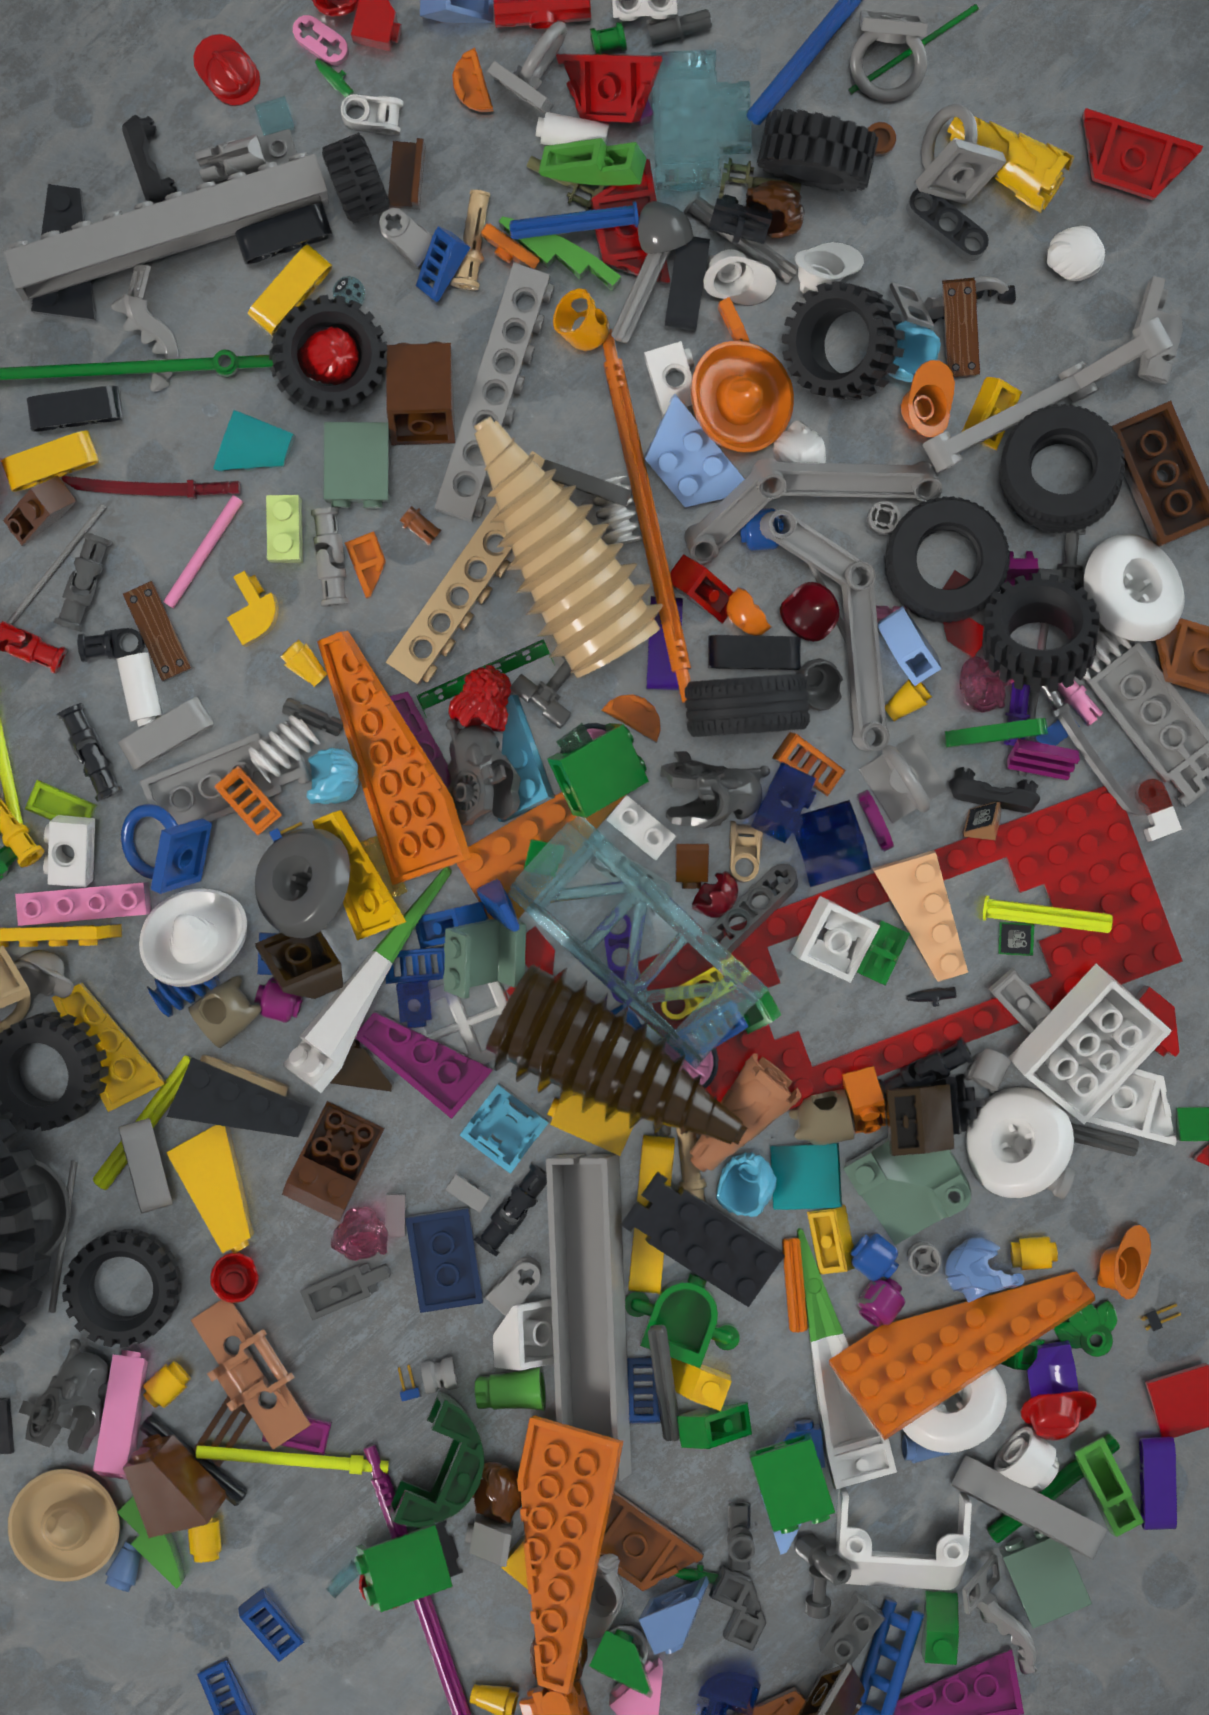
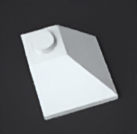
M551 1299L512 1306L493 1334L494 1367L521 1371L554 1364Z

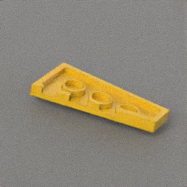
M338 810L313 820L314 828L333 833L343 842L348 852L350 877L343 905L356 939L360 940L405 923V918L342 811Z
M122 924L0 928V947H9V941H19V947H38V941L48 940L50 947L68 946V940H78L79 946L98 945V939L122 937Z
M83 983L74 986L71 995L66 998H60L56 995L51 997L61 1017L68 1014L77 1017L74 1025L85 1022L91 1027L86 1034L89 1037L97 1034L101 1040L95 1047L98 1052L105 1049L107 1058L101 1060L100 1063L101 1067L109 1066L108 1076L100 1079V1082L107 1083L105 1091L99 1095L108 1112L167 1083Z

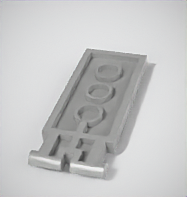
M1137 642L1132 648L1125 651L1120 657L1116 658L1111 664L1087 681V684L1165 783L1171 780L1182 794L1178 797V800L1186 808L1208 791L1201 780L1205 777L1209 780V731L1173 685L1165 681L1163 672L1142 645Z
M288 721L282 723L290 728ZM278 724V725H276V726H277V729H278V732H275V733L280 736V735H281V732H280L279 724ZM256 733L139 782L148 804L162 807L173 816L178 825L202 818L212 822L236 812L214 786L237 766H241L268 798L283 793L281 786L299 780L300 785L312 781L304 758L300 754L301 759L299 761L289 756L291 763L289 769L279 764L281 771L279 777L269 772L271 783H269L251 761L248 748L252 747L257 751H261L258 740L262 739L267 743H271L269 735L261 738L260 734ZM240 778L227 790L232 793L244 782ZM248 788L236 800L240 804L253 792ZM257 798L249 806L261 801ZM155 819L161 833V830H164L165 827L160 821Z

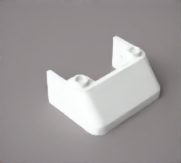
M846 1487L839 1488L835 1554L851 1566V1577L846 1584L951 1590L960 1584L969 1554L972 1503L967 1494L960 1492L957 1534L950 1533L942 1536L936 1545V1555L872 1551V1541L865 1530L847 1527L849 1495Z

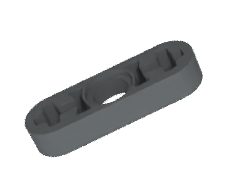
M544 460L541 468L543 471L556 469L552 481L568 487L576 486L575 489L621 506L626 507L632 492L619 485L549 460Z

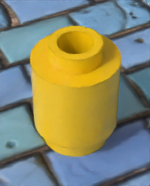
M1049 1236L1018 1238V1242H1010L1013 1268L1020 1267L1021 1271L1052 1268V1262L1058 1261L1056 1242H1050Z
M176 1361L169 1365L165 1364L143 1385L146 1390L143 1396L153 1407L157 1408L160 1405L166 1408L188 1387L187 1383L191 1380V1377Z
M212 1517L207 1525L188 1529L190 1554L193 1555L194 1562L202 1563L218 1560L219 1552L222 1550L219 1519Z

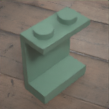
M324 422V500L326 503H331V507L351 508V503H363V508L380 509L383 508V503H390L388 483L389 439L391 438L388 422Z
M496 919L445 929L444 991L466 999L469 998L470 987L497 981L514 988L517 987L525 974L526 924L518 921L520 927L515 932Z
M1037 1531L1034 1532L1035 1536L1026 1540L1017 1538L1005 1544V1548L1000 1550V1554L1007 1566L1033 1629L1092 1604L1069 1548Z

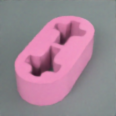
M303 15L294 22V37L303 48L331 66L341 65L347 60L349 49L346 40L337 32L310 15ZM310 25H313L312 29L319 38L316 40L310 35L302 38L303 34L300 28L302 26L308 28ZM324 41L331 46L339 43L341 54L337 55L334 53L331 57L328 56L329 51L323 45Z

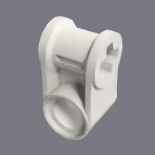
M349 95L341 104L342 120L349 129L370 131L384 135H399L401 132V128L398 127L399 110L403 107L404 101L388 96ZM352 106H360L365 112L362 117L353 119L347 115V111ZM389 110V118L386 121L387 111Z

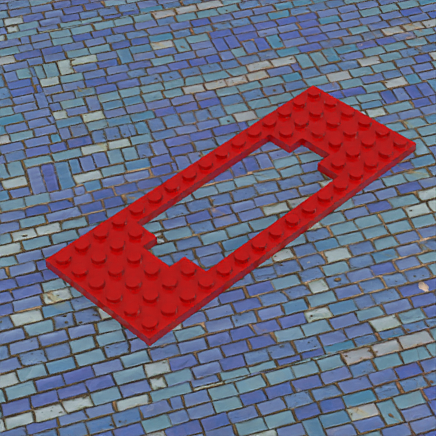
M1105 786L1001 824L998 827L996 840L966 837L934 850L943 881L1006 858L1019 893L1043 885L1051 907L1105 913L1113 916L1112 929L1109 933L1059 927L1060 932L1037 940L1050 976L1033 982L1029 986L1052 1010L1096 963L1122 985L1183 962L1127 811L1120 807ZM875 872L776 909L723 960L737 959L743 963L747 971L744 983L739 988L684 1019L671 1020L666 1017L661 1008L663 997L668 992L723 961L713 962L706 959L700 945L701 938L637 961V966L663 1035L671 1030L685 1028L727 1001L733 1000L737 1004L764 988L780 984L781 982L767 947L798 936L804 928L819 896L855 914L891 901ZM747 920L730 926V928L736 931L742 930L747 925ZM723 929L722 932H723V935H724V937H725V936L727 935V933H726V931ZM712 941L709 943L711 950L713 948L718 950L722 948L720 942L714 943ZM729 965L723 970V978L727 982L735 983L740 980L742 973L737 966ZM700 981L695 986V994L701 999L709 998L713 993V986L708 981ZM672 997L667 1002V1010L671 1014H681L685 1009V1001L680 997ZM996 997L813 1066L798 1030L774 1039L771 1028L767 1024L747 1034L746 1030H743L715 1047L719 1058L718 1070L715 1078L706 1090L712 1096L717 1095V1100L721 1103L724 1095L738 1078L745 1062L753 1054H758L757 1062L764 1057L778 1067L792 1081L788 1087L791 1093L796 1088L799 1089L802 1097L790 1108L793 1109L800 1106L802 1101L809 1096L844 1089L843 1074L874 1066L876 1076L878 1077L904 1067L920 1058H924L936 1049L941 1051L957 1043V1038L962 1037L965 1043L1016 1025L1019 1022ZM726 1011L723 1012L722 1015L731 1029L735 1026ZM715 1018L710 1020L719 1036L723 1035L724 1033ZM701 1025L699 1027L701 1032L712 1041L705 1027Z

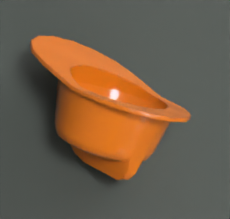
M929 360L923 363L915 372L910 391L902 399L901 414L904 421L908 424V428L916 430L925 437L934 438L943 433L950 419L955 381L952 371L945 363L939 360Z
M1141 1225L1132 1226L1127 1230L1119 1246L1109 1248L1102 1253L1097 1280L1099 1286L1116 1290L1125 1299L1134 1298L1138 1292L1140 1281L1151 1255V1240L1146 1228Z

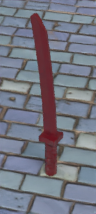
M71 476L61 477L62 481L75 490L112 494L187 496L189 499H197V496L240 494L241 491L240 481L196 483L195 480H187V483H148Z

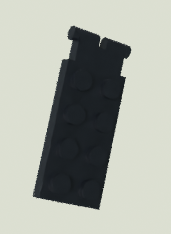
M657 1171L641 1194L649 1200L648 1204L644 1206L636 1201L621 1223V1226L630 1232L634 1227L647 1235L645 1240L648 1244L749 1308L784 1258L783 1252L685 1188L681 1187L677 1192L665 1184L668 1178Z

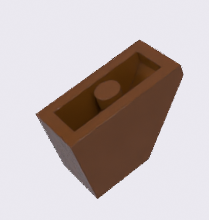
M675 844V882H682V889H701V882H708L709 844Z

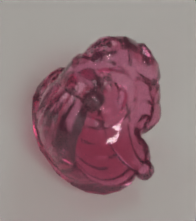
M975 656L964 663L960 673V691L964 702L971 709L978 712H989L996 707L1004 708V701L1006 699L1005 686L1012 685L1014 680L1010 679L1007 683H1004L999 679L1000 670L992 673L988 667L989 661L986 662L983 658Z
M359 1206L357 1208H350L345 1213L343 1222L333 1231L331 1248L353 1261L374 1257L377 1252L384 1255L387 1253L388 1230L376 1216L374 1210Z

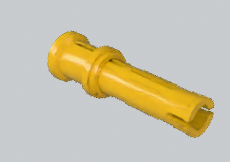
M0 798V832L3 835L2 842L6 847H10L18 857L17 862L20 867H28L43 856L44 849L42 846L36 845L28 834L29 828L14 818L11 811Z

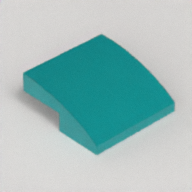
M839 1143L770 1146L771 1168L777 1179L776 1188L773 1193V1210L842 1207Z

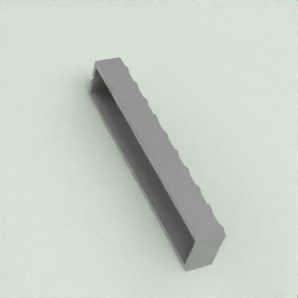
M307 152L298 153L291 156L289 162L277 165L276 162L266 163L258 167V172L246 175V172H238L228 176V181L216 185L213 181L206 182L197 186V191L188 194L179 191L167 195L165 201L153 204L152 201L142 202L134 206V211L124 214L121 211H114L104 215L102 221L92 224L90 221H82L74 224L72 230L60 233L58 230L50 231L41 235V240L28 243L27 240L15 242L9 246L10 250L3 251L15 289L23 301L30 300L235 235V232L240 228L312 204L321 203L323 206L329 205L328 191L316 155H308Z
M558 1154L546 1158L556 1422L624 1441L615 1481L620 1482L630 1476L632 1472L619 1156L616 1154H591L588 1156L586 1154Z

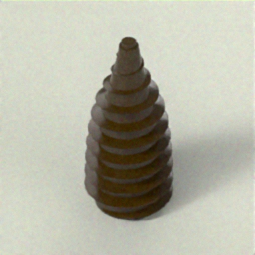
M532 964L505 1005L486 1045V1050L496 1054L495 1071H498L510 1062L517 1066L516 1082L521 1081L530 1073L538 1076V1093L551 1084L560 1087V1103L576 1094L582 1097V1113H585L596 1103L604 1105L606 1122L618 1112L629 1114V1129L634 1127L641 1119L654 1121L655 1133L666 1125L679 1128L681 1135L689 1131L730 1145L732 1142L737 1145L740 1143L747 1130V1127L742 1125L743 1121L717 1100V1095L712 1096L700 1084L701 1075L693 1078L683 1068L685 1054L673 1060L665 1052L667 1036L655 1044L646 1036L648 1020L636 1029L626 1022L628 1006L615 1015L607 1009L608 993L597 1001L589 998L586 995L588 979L574 989L566 983L567 967L556 976L544 971L540 966L537 967Z

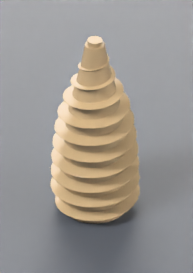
M490 416L475 425L474 428L477 431L475 437L486 465L484 471H488L493 489L487 497H496L499 513L490 523H504L506 536L497 547H512L515 559L505 571L521 570L525 580L516 593H532L535 603L526 615L542 614L546 625L537 637L553 635L558 644L549 658L565 656L572 669L571 673H574L576 678H579L622 656L659 631L660 627L654 618L662 609L663 604L646 605L642 597L650 587V584L633 585L629 576L637 566V563L620 565L615 557L622 548L623 543L606 545L601 539L609 523L592 525L586 519L593 504L576 506L569 499L576 486L560 488L555 484L552 478L556 469L543 471L533 461L534 454L527 455L514 441L515 438H511L497 420L494 422Z

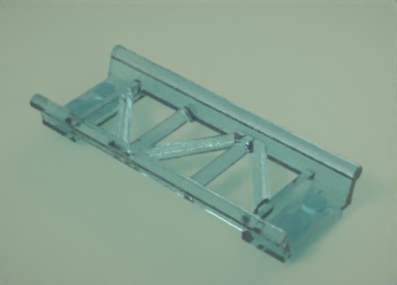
M577 816L558 831L510 886L511 890L508 895L638 1017L644 1022L648 1020V1026L662 1039L667 1036L666 1043L680 1056L685 1054L684 1059L695 1070L745 1013L769 990L584 817ZM593 856L600 860L621 880L565 888ZM627 893L583 942L578 940L546 910L551 903ZM634 906L624 979L622 981L592 951ZM647 906H649L678 934L637 978ZM687 943L725 976L719 982L644 991ZM706 996L676 1030L648 1005V1003Z

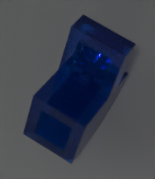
M721 1672L712 1676L703 1684L698 1694L704 1703H708V1707H703L700 1715H726L728 1709L746 1715H753L761 1684L755 1677L737 1672Z

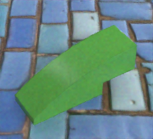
M602 138L544 146L539 173L544 177L578 184L600 186L641 184L646 156L636 142L607 146Z
M1101 1437L1074 1451L1086 1483L1110 1533L1118 1537L1144 1523L1131 1497L1133 1495L1105 1439Z
M132 1495L117 1512L138 1533L131 1545L177 1589L185 1579V1572L175 1538L172 1533L149 1538Z

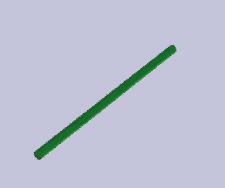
M974 4L922 39L923 45L925 46L979 9L977 4ZM911 48L868 75V80L870 82L913 54ZM856 84L848 89L851 95L859 90Z

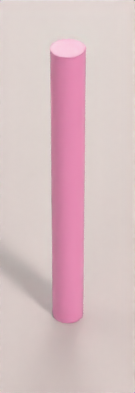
M232 495L164 599V603L173 609L175 608L243 504L242 500Z

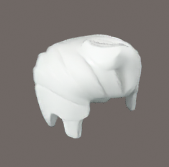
M1071 227L1059 232L1051 240L1047 254V265L1068 281H1082L1100 271L1105 258V249L1096 232L1090 227Z
M796 420L787 428V431H784L777 441L774 442L773 456L778 462L826 463V448L822 436H819L818 432L814 430L811 431L801 421Z

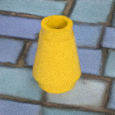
M299 639L280 656L285 662L284 666L313 687L327 675L308 644H303Z
M908 679L885 705V711L895 722L899 718L901 719L928 705L927 701L932 698V695L922 682L914 686Z
M474 1684L470 1695V1703L495 1715H514L519 1692L512 1691V1687Z

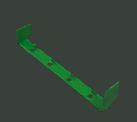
M543 639L486 665L493 666V664L499 662L501 666L495 669H501V673L505 674L551 654ZM528 649L530 653L523 656L522 652ZM516 655V656L513 657V658H510V659H508V660H505L506 658H508V657H510V656ZM531 656V659L526 660V657ZM470 672L419 694L417 699L424 714V709L463 692L464 677L470 674ZM456 680L458 681L450 686H447V684H450ZM441 688L443 692L435 695L434 691ZM443 695L444 697L443 699H439L438 696Z

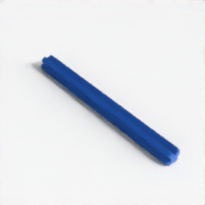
M839 0L748 110L746 116L749 121H752L754 125H760L765 120L768 113L779 103L862 0Z

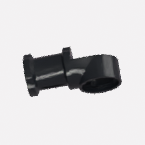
M132 628L106 630L104 634L86 636L83 633L78 634L77 639L78 652L82 662H88L89 658L107 656L109 659L121 658L142 653L145 648L140 632ZM127 634H134L138 639L137 648L131 652H126L121 645L123 637Z

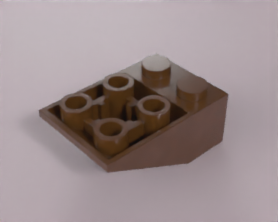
M327 1101L286 1181L282 1195L340 1222L384 1128Z

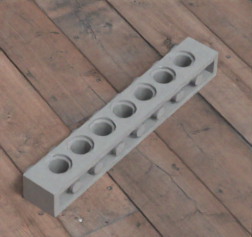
M516 263L512 265L435 505L437 512L473 523L475 516L481 517L486 499L481 496L484 486L490 487L491 482L488 471H484L486 467L484 460L475 464L467 458L471 449L479 448L475 437L477 431L474 426L478 424L480 419L490 416L494 421L497 420L502 427H504V424L510 426L515 412V407L511 406L514 394L520 395L525 381V377L520 374L524 363L530 364L535 346L530 345L534 333L540 334L545 316L541 315L540 312L544 302L550 303L555 285L550 284V274ZM525 295L532 297L535 301L533 307L529 310L519 309L516 303L520 297ZM513 326L523 328L525 331L523 338L518 341L510 340L507 337L509 328ZM504 356L511 357L515 361L514 367L507 372L497 368L498 360ZM493 387H500L505 391L504 398L499 402H492L487 398L488 391ZM464 478H471L476 483L475 489L469 494H463L458 491V483Z

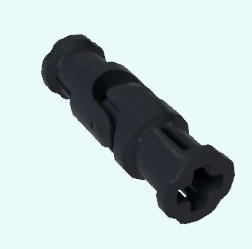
M79 703L62 710L56 715L58 719H62L70 735L68 741L78 761L82 764L85 762L83 773L85 777L90 778L97 793L95 799L98 802L121 792L123 788L121 785H117L110 770L112 764L108 758L103 756L104 749L95 728L90 727L83 713L85 708L83 703ZM88 739L96 741L95 743L85 744L79 750L77 749V745L82 741ZM100 775H102L107 787L104 786Z
M959 1037L957 1038V1043L941 1051L936 1049L927 1054L926 1057L900 1068V1073L884 1081L882 1079L878 1080L885 1102V1089L929 1086L936 1080L949 1076L951 1070L967 1062L969 1064L974 1063V1058L963 1038ZM916 1073L921 1078L920 1080H916Z
M532 1162L529 1165V1172L520 1184H515L511 1189V1198L509 1196L500 1203L490 1217L491 1223L481 1235H476L474 1238L483 1249L494 1256L500 1253L498 1249L509 1234L513 1235L524 1221L528 1208L534 1207L537 1204V1197L547 1185L546 1171ZM535 1178H538V1181L535 1183L532 1189H529V1186L532 1184ZM503 1208L508 1217L514 1218L518 1222L513 1223L504 1218L501 1214V1209Z

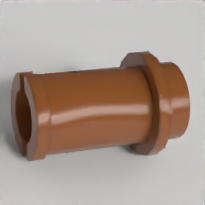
M411 506L399 521L404 524V529L408 527L429 546L442 530L438 529L419 513L421 511L420 508L416 510Z

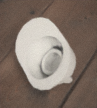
M835 242L797 252L794 257L796 264L799 266L798 278L802 293L808 290L818 292L817 285L823 283L832 285V282H841L844 277L861 270L864 264L863 256L857 249L850 245Z
M727 249L716 255H709L707 259L708 269L703 280L704 288L714 297L722 299L730 297L734 303L750 306L767 300L775 290L776 277L771 268L763 263L747 258L738 250Z

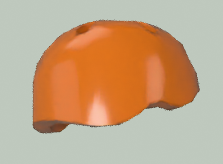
M737 587L727 603L729 619L737 627L750 635L759 636L772 628L766 620L764 612L754 603L753 597L745 589Z

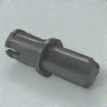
M704 9L678 16L677 13L675 18L647 24L652 45L676 37H680L682 40L684 39L683 35L711 28L712 19L709 10Z

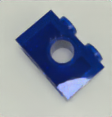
M781 762L751 827L786 843L791 833L797 835L805 820L804 817L800 816L803 807L806 809L810 808L817 793L811 790L816 778ZM781 801H787L792 807L784 806Z

